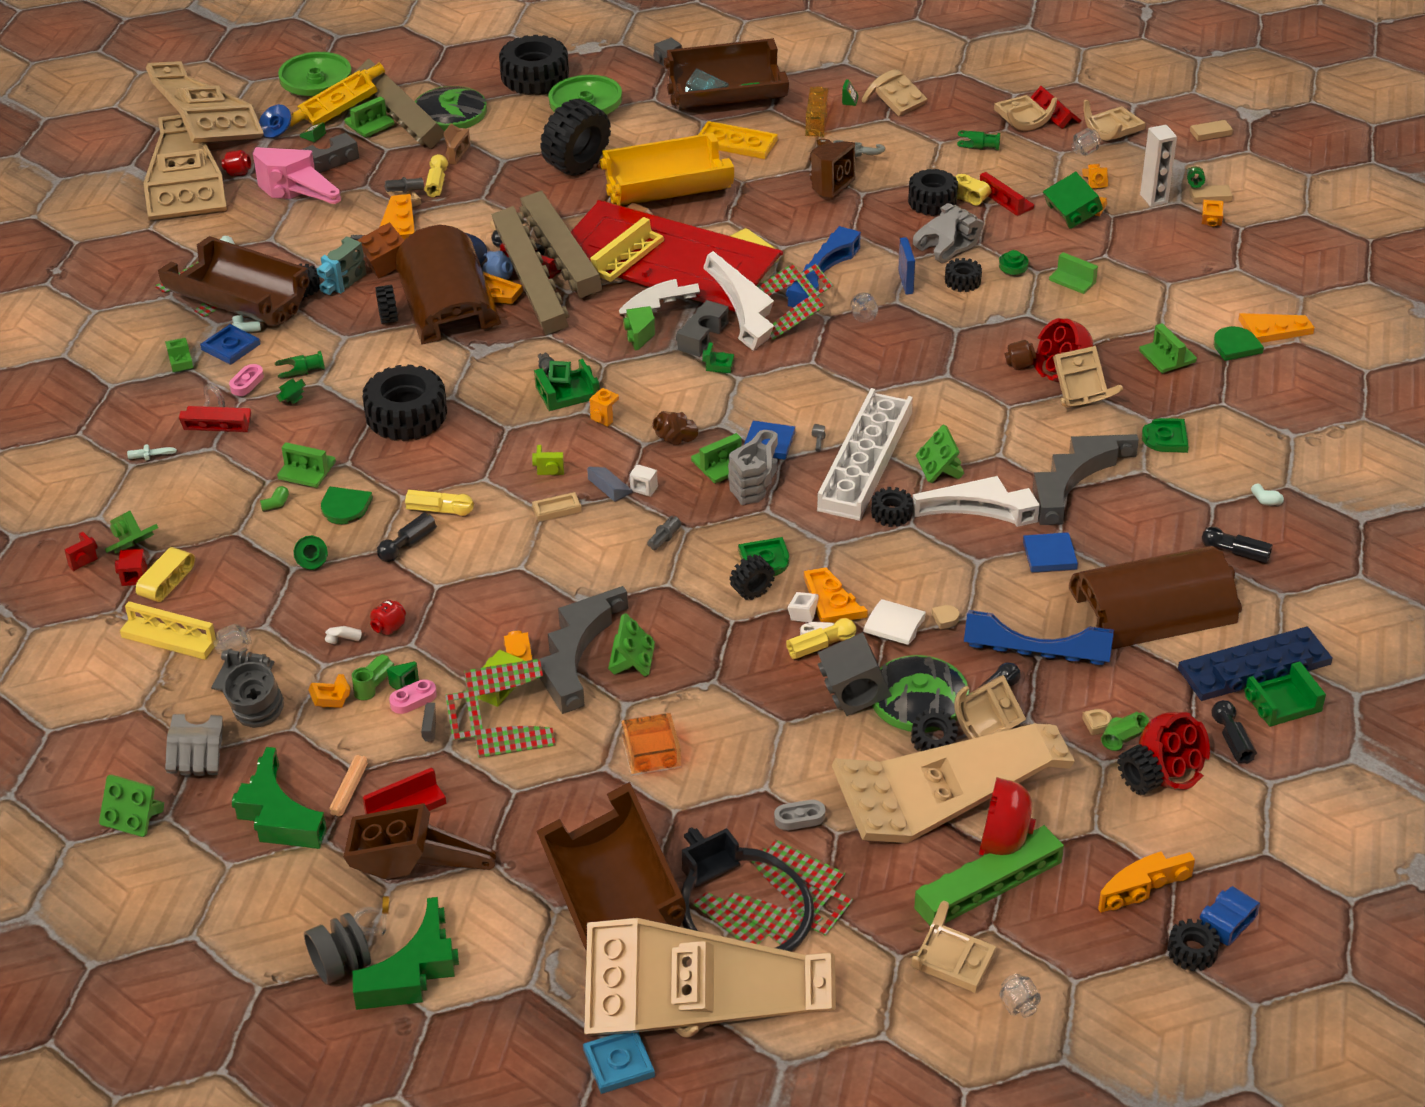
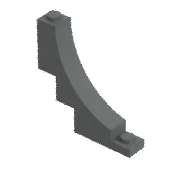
M1137 434L1071 436L1069 454H1053L1051 472H1034L1032 490L1034 497L1040 505L1039 524H1063L1064 501L1076 484L1099 470L1115 466L1119 457H1136L1139 441Z
M624 586L558 608L559 626L561 629L548 633L551 655L540 658L543 673L540 680L562 714L585 706L584 689L577 676L578 664L588 644L602 630L612 624L611 614L628 609L627 591Z

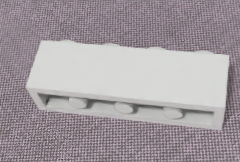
M1167 125L1148 128L1140 195L1150 207L1166 204L1169 200L1177 136Z

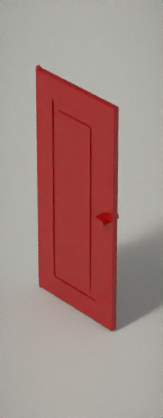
M597 200L596 204L571 231V234L591 261L590 258L640 219L643 217L650 219L651 231L662 235L664 241L619 275L618 278L642 284L645 287H652L673 279H677L678 287L698 284L700 293H696V297L690 299L700 302L709 300L728 306L731 311H735L728 295L720 284L704 269L707 255L714 251L749 281L753 282L755 286H757L777 259L783 255L782 250ZM648 238L645 242L653 241L654 239ZM635 249L632 252H637L641 249ZM628 259L620 260L619 262H626ZM613 269V270H607L606 272L610 274V273L613 272L615 269Z

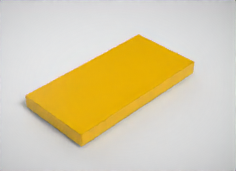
M707 121L698 134L714 133L719 141V151L766 159L778 140V134Z

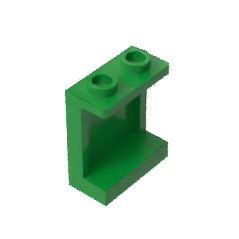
M1076 171L1043 191L1047 205L1051 209L1054 207L1060 213L1069 229L1103 210L1099 195Z
M583 359L578 360L579 368L571 371V386L551 385L542 368L534 370L535 387L549 411L588 402L597 393V390L600 389L597 377H593L590 365H586Z
M1301 662L1291 664L1289 675L1258 683L1254 676L1248 677L1244 690L1246 699L1254 705L1258 715L1265 720L1269 727L1322 712L1326 697L1325 692Z

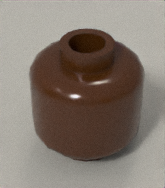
M1027 340L1009 344L1007 347L1008 352L1004 353L1007 365L1012 364L1015 370L1030 367L1034 364V360L1037 359L1033 343L1029 344Z

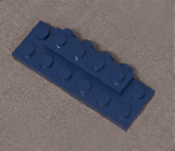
M1306 626L1180 661L1178 670L1198 698L1204 701L1245 689L1248 677L1254 676L1257 682L1261 683L1289 675L1291 664L1301 662L1307 671L1331 665L1333 657L1310 628Z

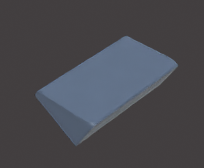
M587 468L588 480L614 502L632 493V489L607 468Z

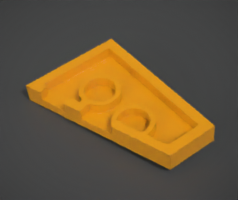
M411 194L391 196L380 224L382 226L390 222L404 240L415 232Z
M483 272L494 303L513 304L522 294V285Z
M1239 313L1238 319L1242 326L1251 331L1260 343L1311 335L1314 333L1315 328L1306 315Z
M827 567L804 571V580L809 593L818 594L819 596L816 612L820 622L835 623L842 618L855 620L868 617V610L856 602V598L852 593L848 594L842 588V583Z

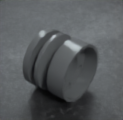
M255 661L245 662L234 667L226 675L223 682V693L237 721L252 728L263 727L272 723L281 714L284 707V697L269 667Z
M350 913L340 915V922L337 918L330 920L331 933L322 924L304 931V940L311 961L321 980L327 985L344 977V963L351 972L358 970V964L362 968L371 965L365 935Z

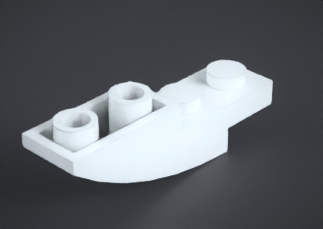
M677 279L656 284L631 298L619 309V313L626 318V309L651 306L652 312L657 313V309L661 308L659 300L663 299L664 303L676 301L675 297L684 296V299L695 298L696 293H700L699 285L692 284L678 287Z

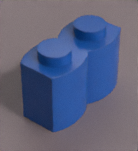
M1232 886L1226 891L1222 890L1211 907L1207 905L1200 915L1201 925H1205L1206 922L1209 923L1210 929H1216V935L1220 937L1219 941L1229 946L1255 920L1258 915L1260 902Z

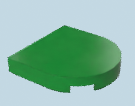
M1235 326L1219 329L1214 335L1213 345L1224 361L1263 353V345L1251 331L1245 328Z
M1158 418L1152 420V423L1143 426L1142 441L1149 448L1159 452L1188 453L1189 446L1185 419Z
M329 486L321 502L322 514L329 522L334 524H348L350 520L360 519L364 516L373 498L372 492Z
M783 537L738 544L741 560L743 558L747 560L749 555L752 557L754 554L760 555L774 569L775 575L773 576L783 573L789 565V552Z

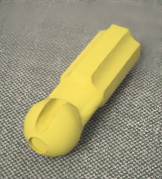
M437 154L431 158V169H429L424 188L429 197L440 196L445 177L444 172L448 166V160L443 155Z
M408 490L405 498L406 509L466 516L474 507L471 497L466 494L457 495Z
M842 618L830 627L819 628L786 641L789 655L794 660L824 649L834 642L849 639L855 636L856 625L853 621Z

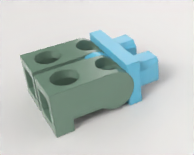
M346 236L341 240L342 245L339 248L330 251L327 256L321 257L322 265L317 268V274L324 279V282L320 284L321 292L330 295L335 291L341 294L345 291L344 289L367 274L361 242Z

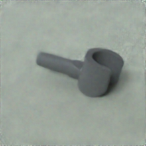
M814 424L812 436L817 437L815 450L820 452L822 440L826 436L824 432L825 426Z

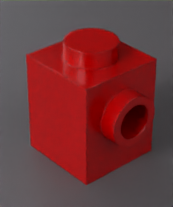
M144 549L120 550L119 560H115L116 574H119L121 586L136 585L141 576L147 571Z

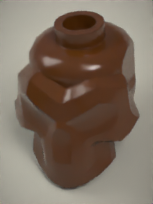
M662 411L654 418L652 423L656 435L673 445H679L682 441L690 442L698 436L696 424L693 420L687 419L683 412Z

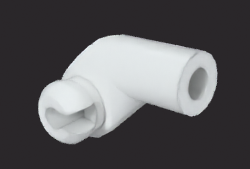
M809 622L801 626L800 635L819 628L830 627L835 623Z
M347 626L332 627L326 630L325 641L336 644L338 637L359 641L362 631Z

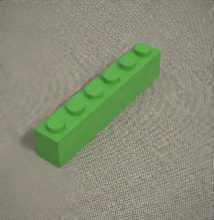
M1043 825L1034 830L1033 835L1027 834L1024 845L1017 852L1009 855L989 853L973 862L964 864L952 873L944 874L940 879L930 884L921 886L915 891L914 909L931 927L940 903L947 901L949 903L945 923L1062 863L1064 845Z

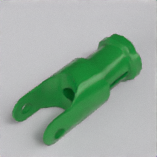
M961 130L958 132V136L971 139L969 141H958L957 145L959 147L977 149L989 147L999 150L1000 133L993 135L979 131Z
M1197 166L1188 167L1186 172L1188 183L1193 188L1201 187L1205 183L1203 168Z
M321 351L309 356L299 355L275 362L276 366L286 364L294 366L290 371L280 373L278 378L306 374L309 370L318 368L325 369Z

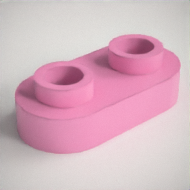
M250 364L242 368L229 382L231 393L240 397L250 393L264 378L262 367L257 364Z
M419 680L394 691L389 697L391 710L398 714H404L432 702L437 695L435 684L430 680Z

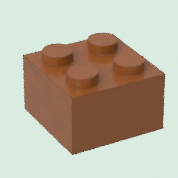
M390 222L357 240L362 243L363 259L378 279L397 269L395 263L396 254L404 239Z

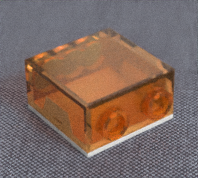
M671 713L621 721L622 740L631 776L681 768V748Z

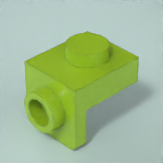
M537 445V452L532 454V464L537 466V475H564L563 452H542V445Z

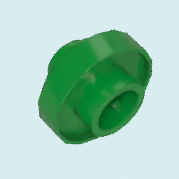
M1011 250L1000 256L999 268L1004 273L1010 275L1022 274L1028 269L1029 259L1019 251Z
M292 378L279 387L281 392L276 397L279 402L285 400L286 403L291 401L294 404L303 398L301 393L304 392L303 387L306 384L303 379L295 382Z
M313 535L299 539L293 550L297 564L307 570L321 567L328 557V549L325 542Z

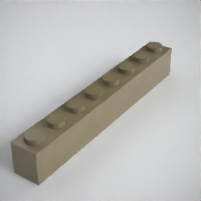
M368 58L355 72L364 69L368 70L375 66V64ZM385 73L372 80L378 91L373 94L372 98L375 99L380 96L384 98L386 112L406 129L413 138L415 137V140L421 146L426 145L431 149L444 137V130Z
M543 191L520 198L522 206L519 209L522 217H526L528 226L530 228L533 227L536 238H540L541 245L545 246V249L547 248L548 255L551 259H554L557 270L561 269L562 276L565 281L568 280L571 291H575L579 298L601 291L602 286L599 273Z
M514 206L491 214L498 235L545 336L568 327L566 318H569L568 311L565 306L561 307L560 305L563 304L559 292H554L556 287L553 279H548L550 275L546 265H541L543 259L540 252H535L537 247L534 239H529L531 235L527 225H522L525 222L521 212L517 213Z

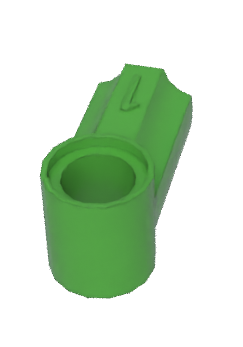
M381 654L366 667L353 671L352 684L355 698L368 700L374 697L376 693L375 688L388 676L387 669L394 666V663L388 656Z
M1135 712L1124 718H1112L1101 737L1102 744L1109 750H1120L1125 742L1141 736L1145 726L1149 723V718L1144 712Z

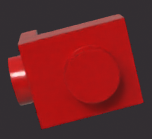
M83 531L78 533L79 543L64 549L68 566L72 571L98 559L96 541L93 537H88Z

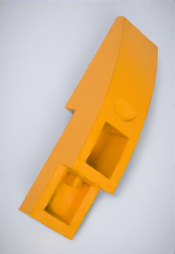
M1160 851L1135 861L1117 873L1101 890L1098 910L1102 913L1109 910H1117L1129 904L1141 903L1149 899L1150 889L1160 888L1166 884L1184 881L1192 877L1195 863L1194 857L1191 852L1166 859Z

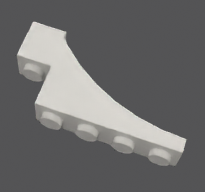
M712 251L707 255L704 269L720 284L735 309L740 327L738 339L754 351L770 338L774 325L765 317L769 315L774 300Z
M998 476L913 494L912 513L915 517L944 513L981 515L1004 520L1019 527L1038 522L1040 505L1029 488L1008 493Z

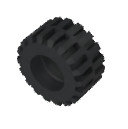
M927 169L914 173L909 181V205L913 210L924 215H940L942 212L940 208L947 203L957 204V178L953 174L939 169Z

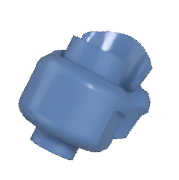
M488 251L483 255L487 258V262L483 265V272L505 280L510 279L513 272V264L504 252Z

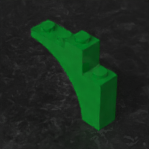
M266 747L263 756L258 758L257 771L255 775L251 776L250 783H241L238 792L234 793L232 797V808H235L237 819L254 821V830L258 833L259 842L320 849L327 830L324 812L301 806L281 790L276 781L279 768L277 750L273 747Z
M438 897L427 898L423 922L406 946L378 964L352 971L353 996L356 1010L422 1003V991H427V980L455 977L454 966L459 965L458 948H452L451 938L446 936V928L441 929V924H445L446 919L444 907L439 908Z

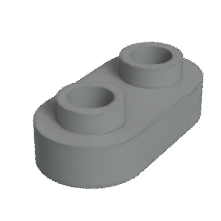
M817 800L783 804L774 811V823L782 830L817 826L825 820V806Z

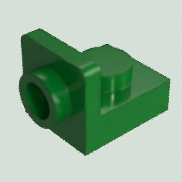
M709 342L707 350H703L702 362L706 363V371L731 373L734 364V354L714 352L713 343Z

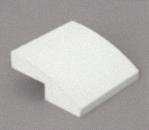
M881 599L869 616L863 632L909 645L916 637L917 628L924 622L926 612Z

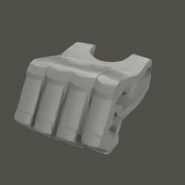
M950 203L940 208L942 211L940 216L935 217L924 225L913 237V245L919 250L923 251L930 246H936L934 248L935 260L940 263H945L956 254L976 246L984 222L978 219L976 215Z
M759 431L750 442L729 454V489L741 505L760 502L766 495L765 488L772 483V477L777 471L778 460L773 458L778 445V434L774 431ZM764 439H770L767 445L762 443Z
M173 714L167 734L166 773L176 774L179 770L181 775H191V773H194V775L203 776L206 770L209 775H218L223 716L210 715L207 722L195 725L186 721L185 714Z

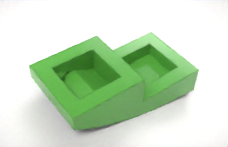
M186 338L165 341L172 372L194 368Z

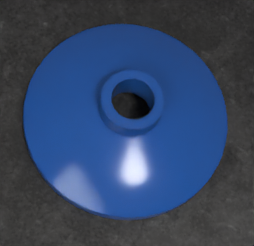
M280 104L273 105L261 115L259 123L264 133L263 136L275 138L287 130L291 123V112L286 106Z

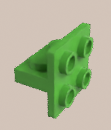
M381 96L350 109L351 116L344 119L345 124L363 137L372 136L374 133L395 125V121L386 114L385 99Z
M1163 323L1155 325L1153 342L1139 347V351L1161 373L1197 361V357Z
M943 424L925 445L919 449L916 457L927 481L933 483L942 472L957 479H960L964 474L960 465L961 461L957 458L960 452L948 427Z
M735 433L700 448V453L691 456V461L713 483L727 479L729 474V454L742 446V438Z
M285 442L282 446L284 466L277 474L279 480L318 487L336 462V459L333 456L326 455L324 450Z
M128 511L110 520L111 531L116 538H119L120 542L105 548V551L108 553L113 550L116 554L120 550L133 546L134 543L137 544L153 536V530L159 527L155 524L141 531L131 511Z
M627 613L621 615L618 634L614 638L608 669L615 675L634 666L645 677L650 673L655 642Z
M111 774L106 778L99 824L143 837L147 835L149 819L153 815L163 812L165 802L153 799L154 786Z

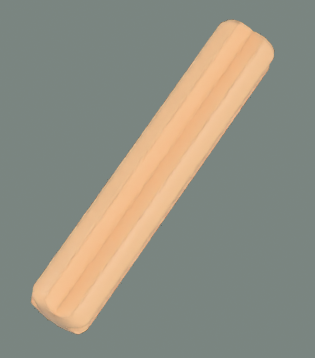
M356 755L331 803V815L341 817L344 814L368 764L365 756Z

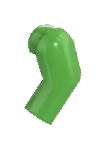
M279 486L275 489L271 498L260 500L262 511L282 507L289 496L288 489L284 486Z

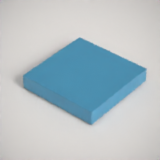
M638 1032L613 1034L583 1044V1051L601 1094L655 1077V1070Z

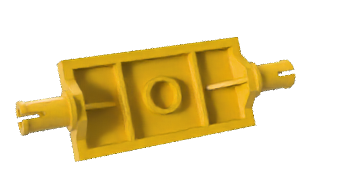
M379 62L368 70L357 71L298 105V110L291 114L290 126L293 127V125L304 119L308 120L312 125L325 123L331 118L340 115L343 111L354 107L362 100L371 97L374 93L378 92L372 80L385 73L384 67Z

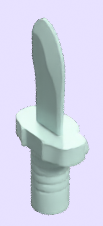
M146 444L144 449L127 451L128 459L144 457L145 461H148L151 455L173 454L177 450L173 447L150 450L149 445Z

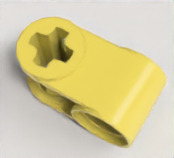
M966 174L955 176L958 181L957 199L977 206L991 194V188L986 182Z

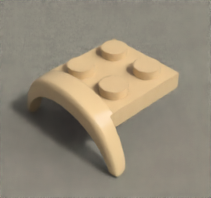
M897 69L888 71L874 80L862 98V102L866 103L871 95L876 92L899 117L927 102V98Z
M1028 95L994 103V110L1016 129L1030 131L1047 123L1055 110L1057 98H1052L1046 111Z
M1084 100V117L1087 127L1101 140L1109 141L1145 129L1146 123L1122 106L1092 116L1090 102Z
M1096 346L1053 356L1063 398L1060 399L1063 407H1075L1097 402L1116 395L1123 390L1122 385L1107 389Z
M1004 675L993 679L966 695L969 690L967 685L955 697V713L963 732L969 740L1010 730L1026 720Z
M942 901L916 956H912L911 965L919 971L976 993L995 954L996 946L944 926L949 903Z

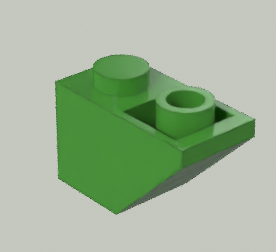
M651 306L626 309V318H623L624 329L627 330L628 342H632L634 350H639L655 335V318Z

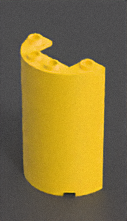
M714 133L602 151L603 158H600L601 169L605 170L607 179V195L610 196L612 204L625 206L632 202L637 204L731 188V184L734 182V165L729 158L722 159V162L719 159V141Z

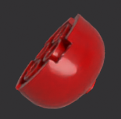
M1061 318L1052 320L1042 329L1037 338L1040 341L1037 353H1035L1037 359L1034 360V367L1042 378L1047 376L1049 380L1059 382L1053 356L1093 347L1091 334L1082 324L1076 321ZM1046 359V369L1056 373L1053 376H1049L1043 371L1042 366Z
M1166 712L1154 717L1145 726L1140 736L1139 744L1147 746L1148 751L1152 750L1154 752L1153 758L1157 756L1158 761L1156 763L1162 766V769L1159 771L1164 773V777H1162L1163 783L1160 786L1173 789L1192 788L1204 776L1199 772L1203 769L1205 760H1209L1210 743L1205 726L1188 712ZM1186 769H1195V774L1189 781L1174 783L1168 779L1169 777L1183 776Z
M996 777L979 855H987L989 853L1009 855L1015 853L1024 845L1027 834L1033 835L1036 819L1031 818L1033 810L1032 799L1028 791L1021 784Z

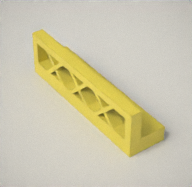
M643 217L590 258L591 263L601 278L612 282L664 241V237L651 231L650 219ZM648 238L654 239L653 241L645 242ZM635 249H641L640 251L632 252ZM628 259L626 262H619L620 260ZM613 269H615V270H614L613 272H611L610 274L606 272L607 270H613Z
M129 601L125 605L128 621L120 630L122 638L206 660L217 645L213 623ZM135 612L140 613L144 618L137 617ZM155 617L160 618L164 623H160ZM176 623L182 624L186 629L181 628ZM197 628L206 630V634H202Z

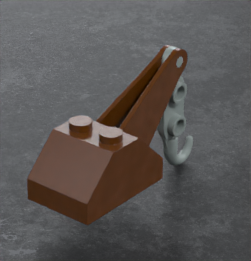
M828 139L817 140V147L810 153V162L812 163L810 180L812 181V188L822 197L833 198L855 180V157L862 156V153L866 155L881 154L885 151V146L876 144L877 148L864 147L860 142L835 140L832 143Z

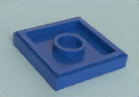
M907 237L900 238L898 272L906 295L914 293L915 259Z
M229 324L202 342L200 346L202 351L231 365L259 346L260 339Z
M752 421L744 445L750 442L761 430L774 431L778 434V445L773 458L786 460L795 435V426ZM764 439L762 443L767 445L770 439Z
M1069 532L1023 535V544L1031 572L1077 569L1078 562Z

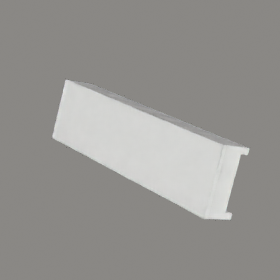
M874 388L870 389L818 492L817 511L858 521L861 520L912 414L913 397L908 396L907 400L877 394Z

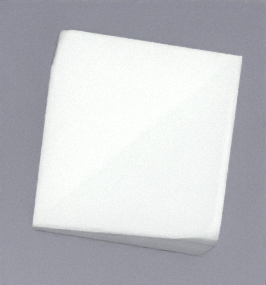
M636 465L630 473V488L633 492L651 497L658 487L657 470Z
M796 592L788 606L791 621L812 622L819 598L818 594Z

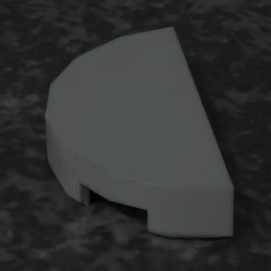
M427 703L424 710L421 734L425 741L432 742L435 740L436 705L435 703Z

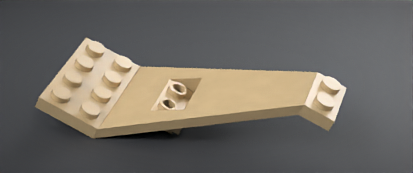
M181 61L147 63L146 70L151 82L181 114L192 143L262 138L264 133L252 104L221 91L219 85L210 86L187 76Z
M181 115L158 117L160 136L143 183L148 219L157 220L226 211L227 206L222 173L206 143H192Z
M1034 723L881 762L835 758L831 766L862 840L909 843L989 800L992 797L996 777L1020 783L1048 767L1070 769L1075 761L1056 725Z
M640 918L587 923L584 1034L588 1036L646 1032L836 1010L835 955L833 953L803 955ZM689 959H692V964L689 967H687V961ZM691 986V993L686 995L687 988Z

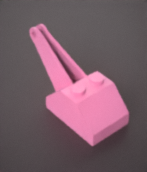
M255 148L253 158L258 186L270 197L291 199L304 194L331 204L341 201L340 190L315 170L312 150Z

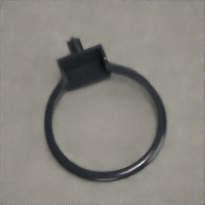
M691 827L688 829V832L684 834V838L690 846L682 849V871L687 876L681 889V894L686 904L685 917L682 922L683 928L698 931L692 921L689 908V900L694 886L696 888L739 867V861L762 862L788 874L796 882L804 899L802 923L789 940L776 947V949L790 952L795 950L806 938L814 917L813 899L802 878L786 863L770 853L753 848L739 847L738 841L727 828L707 838H704L697 828Z

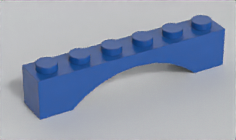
M839 226L834 233L830 234L827 242L822 244L819 252L814 254L810 263L805 265L803 271L817 264L824 273L832 266L852 259L860 249L861 232ZM813 270L805 275V277L815 290L818 291L819 277ZM798 281L790 285L786 291L789 307H795L809 297Z
M969 610L966 619L964 642H968L969 646L975 648H983V645H990L997 651H1007L1008 648L1017 649V653L1030 655L1033 651L1040 652L1041 656L1047 658H1056V655L1066 656L1065 659L1070 661H1080V658L1090 659L1092 664L1104 665V662H1110L1114 630L1089 626L1081 632L1068 637L1038 639L1012 630L993 613Z

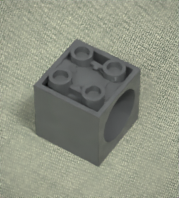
M863 632L818 652L821 659L818 667L822 676H827L824 680L830 694L835 692L832 695L837 709L842 707L846 716L892 696Z

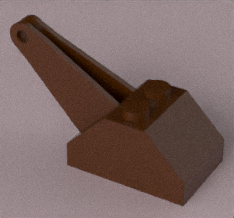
M423 803L352 817L343 857L351 868L382 879H390L409 875L416 864L491 870L495 867L496 852L490 848L428 825L430 812Z

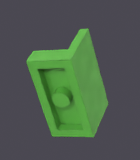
M1063 252L1059 255L1058 268L1049 276V280L1085 294L1096 283L1098 266Z

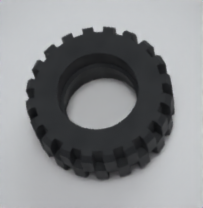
M545 35L518 37L513 41L507 42L499 53L501 80L506 87L512 91L515 90L516 93H525V95L546 94L557 83L569 77L567 48L562 42L557 41L556 38H549Z
M572 99L569 102H564L561 107H557L554 110L555 113L548 118L549 121L543 128L544 133L541 134L542 143H540L543 158L547 163L567 175L576 176L586 173V170L592 169L593 165L598 163L600 156L603 155L602 151L608 146V138L611 136V130L609 129L611 124L607 114L583 99Z
M407 364V366L396 365L395 368H385L383 372H377L373 378L371 377L363 388L362 398L367 425L383 438L389 437L390 440L397 441V439H402V441H409V439L413 438L415 440L421 439V436H428L433 430L436 431L446 419L447 402L444 383L435 372L430 369L426 370L423 366L414 367V365Z

